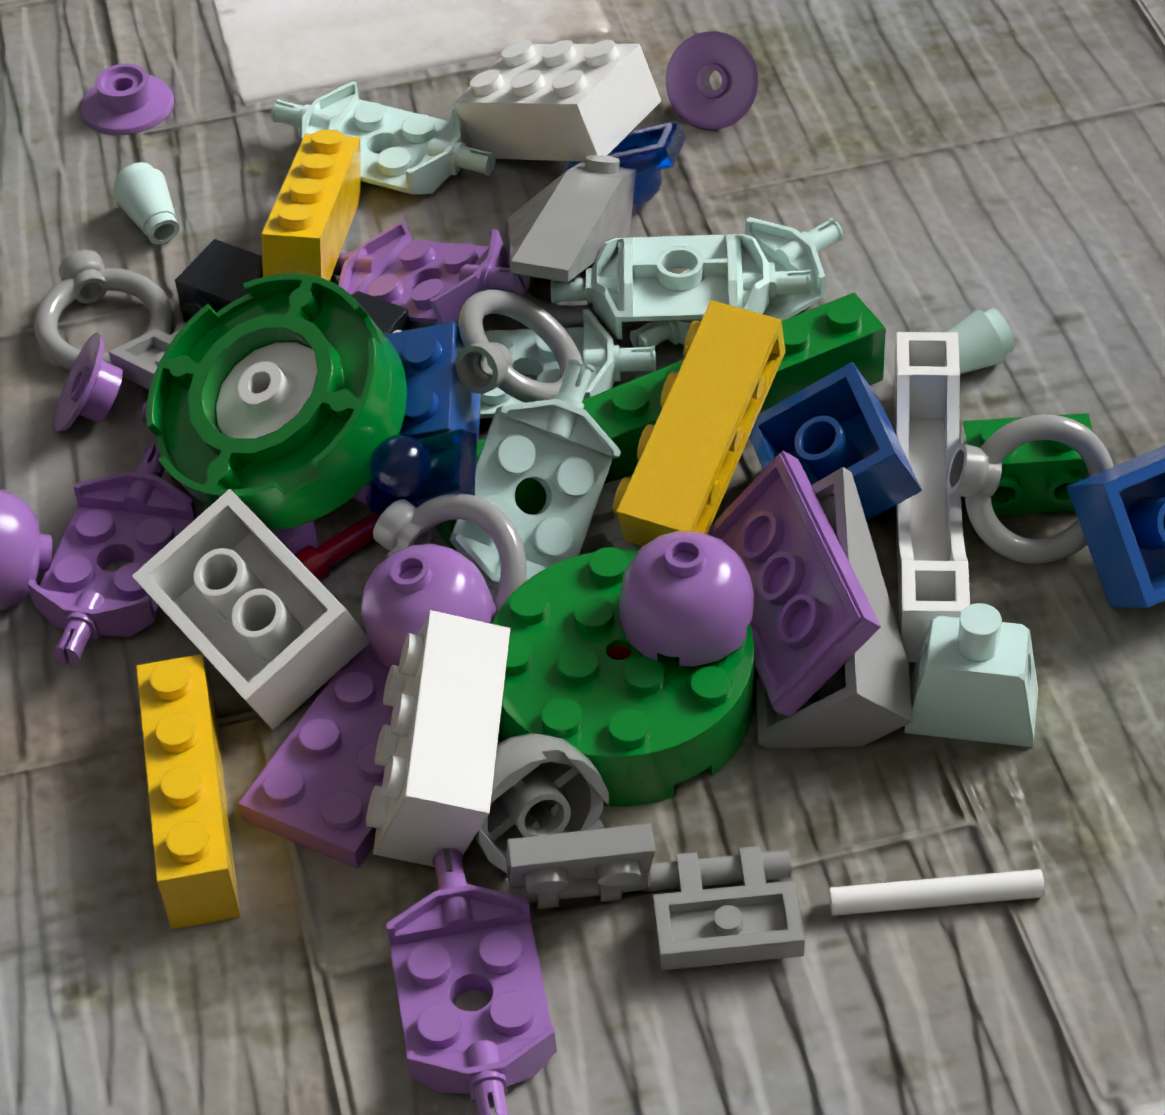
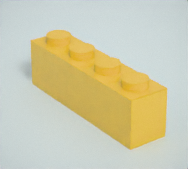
M329 129L319 130L313 134L305 133L261 234L263 277L298 273L313 275L330 281L361 199L360 137L344 136L339 131Z
M710 300L701 322L696 320L692 322L685 338V359L678 373L671 372L664 383L661 394L662 410L656 424H648L640 437L637 449V459L639 462L631 478L624 477L615 494L613 512L618 515L624 541L644 546L658 536L677 531L708 534L784 357L785 344L781 319Z
M203 654L136 665L157 883L171 930L241 917L216 708Z

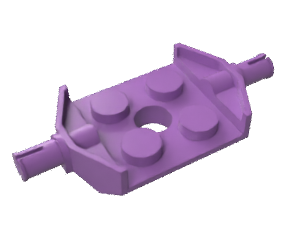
M402 221L360 245L355 251L340 253L332 275L340 276L338 286L345 289L350 295L357 291L407 308L409 321L433 324L448 322L458 324V317L463 304L477 292L503 290L524 294V289L527 290L530 283L529 276L510 273L507 251L497 229L490 231V246H478L470 243L455 244L431 242L423 239L413 240L406 223Z
M155 444L147 446L140 466L134 472L127 471L75 483L73 488L78 506L54 554L50 569L46 571L40 586L37 585L36 580H29L27 584L34 606L53 626L64 629L57 646L53 650V656L62 664L67 665L69 660L71 666L78 665L89 639L98 640L100 635L132 637L154 623L160 606L132 575L197 518L193 499L161 478L165 468L158 459L162 456L159 448L156 450ZM117 561L132 562L122 566L117 572L104 570L108 565Z
M449 849L452 872H448L444 850H441L432 859L436 871L438 890L386 923L410 1076L412 1079L438 1093L470 1094L471 1100L475 1099L478 1115H491L490 1108L495 1109V1115H509L505 1094L508 1093L507 1087L534 1077L557 1052L554 1026L551 1023L531 923L528 898L468 885L465 879L462 853L456 849ZM469 990H480L492 997L485 1007L476 1011H464L453 1004L459 995Z

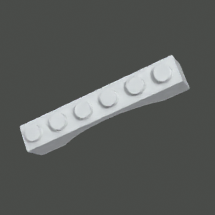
M896 332L893 382L894 431L922 488V491L896 505L898 624L908 662H917L931 619L938 616L960 618L962 610L970 605L969 568L963 538L961 496L950 494L947 489L949 466L956 449L960 445L958 332Z

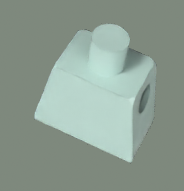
M983 603L967 606L962 610L960 618L938 616L931 619L911 677L910 691L913 722L905 725V733L1033 747L1038 683L1030 629L1023 624L1002 622L999 611L993 606Z

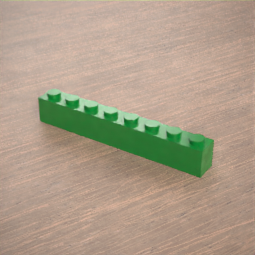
M855 292L781 321L785 354L760 413L851 362L855 364L869 385L883 380L886 327ZM684 360L582 401L584 404L583 409L588 412L621 451L618 458L612 459L604 484L633 475L639 462L637 459V449L642 432L648 424H656L662 410L661 394L664 383L671 372H679ZM485 439L421 464L426 502L443 495L466 494ZM525 478L518 484L515 490V502L519 509L529 515H535L543 509L546 503V492L539 481ZM457 519L447 520L436 525L435 527L449 548L457 551L450 541Z

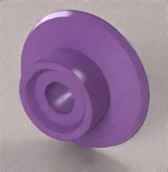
M706 31L689 37L677 47L668 63L666 90L669 100L678 115L695 127L717 130L735 124L747 114L756 98L758 71L753 56L741 41L727 33ZM715 70L722 77V84L718 90H715L710 84V76Z
M128 63L117 64L106 68L97 76L95 85L83 98L80 115L87 126L103 134L130 135L140 133L158 125L170 114L174 106V95L162 80L148 75L141 66Z
M94 333L87 340L68 374L55 412L54 430L56 432L66 431L74 423L78 415L96 423H101L115 401L123 371L119 367L102 361L104 339L99 333Z

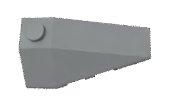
M603 155L586 156L585 162L582 161L567 170L507 218L506 233L508 234L507 244L509 246L510 273L569 282L595 262L604 242L614 238H627L630 234L636 169L619 167L620 160L614 157Z
M844 467L811 486L881 628L791 718L773 709L758 674L756 682L758 744L765 748L859 747L913 722L908 660L852 472Z

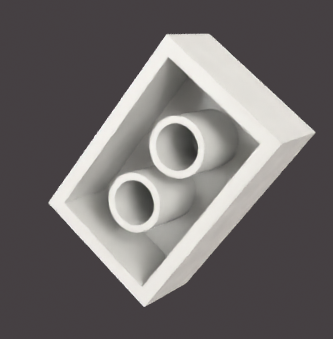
M522 40L507 46L501 53L502 57L487 71L476 75L470 81V87L453 103L472 147L487 152H494L496 159L585 162L586 156H607L661 102V98L640 44H615L612 40H603L594 44H573L570 40H562L553 44H532L529 40Z
M231 489L226 491L132 575L272 730L279 726L370 643L367 635L347 609Z
M430 610L418 635L407 634L399 666H391L384 689L383 704L393 707L391 726L383 725L375 753V765L385 767L382 786L375 785L373 788L366 816V826L376 828L374 855L435 867L432 861L433 856L437 852L444 850L447 870L452 871L449 849L459 850L463 856L489 815L510 628Z

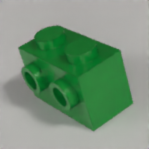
M1089 413L1058 415L1073 419L1093 432ZM1023 417L963 421L961 444L980 448L997 430ZM1037 440L1018 447L1002 461L1000 482L997 490L991 496V503L996 516L1075 511L1067 486L1090 477L1087 466L1075 450L1058 441ZM963 497L967 518H969L966 508L965 497Z

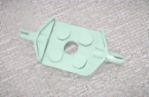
M354 81L314 100L311 105L301 106L277 99L271 110L273 122L299 127L302 140L305 133L313 134L316 131L327 129L339 131L344 136L360 137L361 181L413 195L433 194L451 174L457 175L461 168L489 176L496 162L494 152L467 147L465 143H462L460 117L455 106L451 108V120L446 121L375 102H368L359 99L357 82Z
M752 217L747 218L746 235L756 239L768 263L774 262L775 271H804L810 269V295H775V298H769V305L763 314L783 321L825 298V273L818 252L843 239V231L837 221L834 223V219L829 218L814 229L800 233L794 228ZM688 269L682 273H687L692 270ZM695 320L650 321L642 327L631 331L630 340L634 347H652L667 339L674 345L679 342L684 345L688 329Z
M745 234L614 238L604 242L593 267L586 268V277H576L569 282L551 280L552 303L587 301V304H593V310L616 339H622V322L702 319L710 300L763 314L769 305V298H775V295L811 294L810 269L804 271H775L774 262L768 263L756 239ZM674 268H687L692 270L682 274L669 272V270Z
M589 309L583 310V327L564 328L575 343L581 355L583 365L589 364L595 368L583 400L611 389L615 381H621L620 372L656 371L655 346L619 348V345H613V338ZM531 329L484 331L489 343H501L509 350L513 359L512 368L520 374L534 375L537 377L535 381L542 383H555L559 380L560 369L554 354L548 345ZM487 359V363H488L489 367L492 369L491 364H490L489 360ZM497 387L490 392L481 394L480 418H493L498 407L524 402L511 397Z
M569 359L558 394L551 395L550 400L504 405L496 409L466 492L468 495L480 497L490 502L511 520L521 538L525 551L526 581L551 565L579 556L612 459L618 458L621 453L614 442L588 412L583 409L584 404L582 401L595 368L589 364L582 365V361ZM525 478L539 481L546 492V503L543 509L535 515L524 513L515 502L516 487ZM457 519L450 541L458 552L477 566L493 599L500 580V559L497 548L488 533L479 525L467 520Z

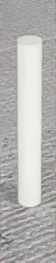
M1041 869L830 887L829 905L831 915L838 916L1042 898L1045 894V887Z

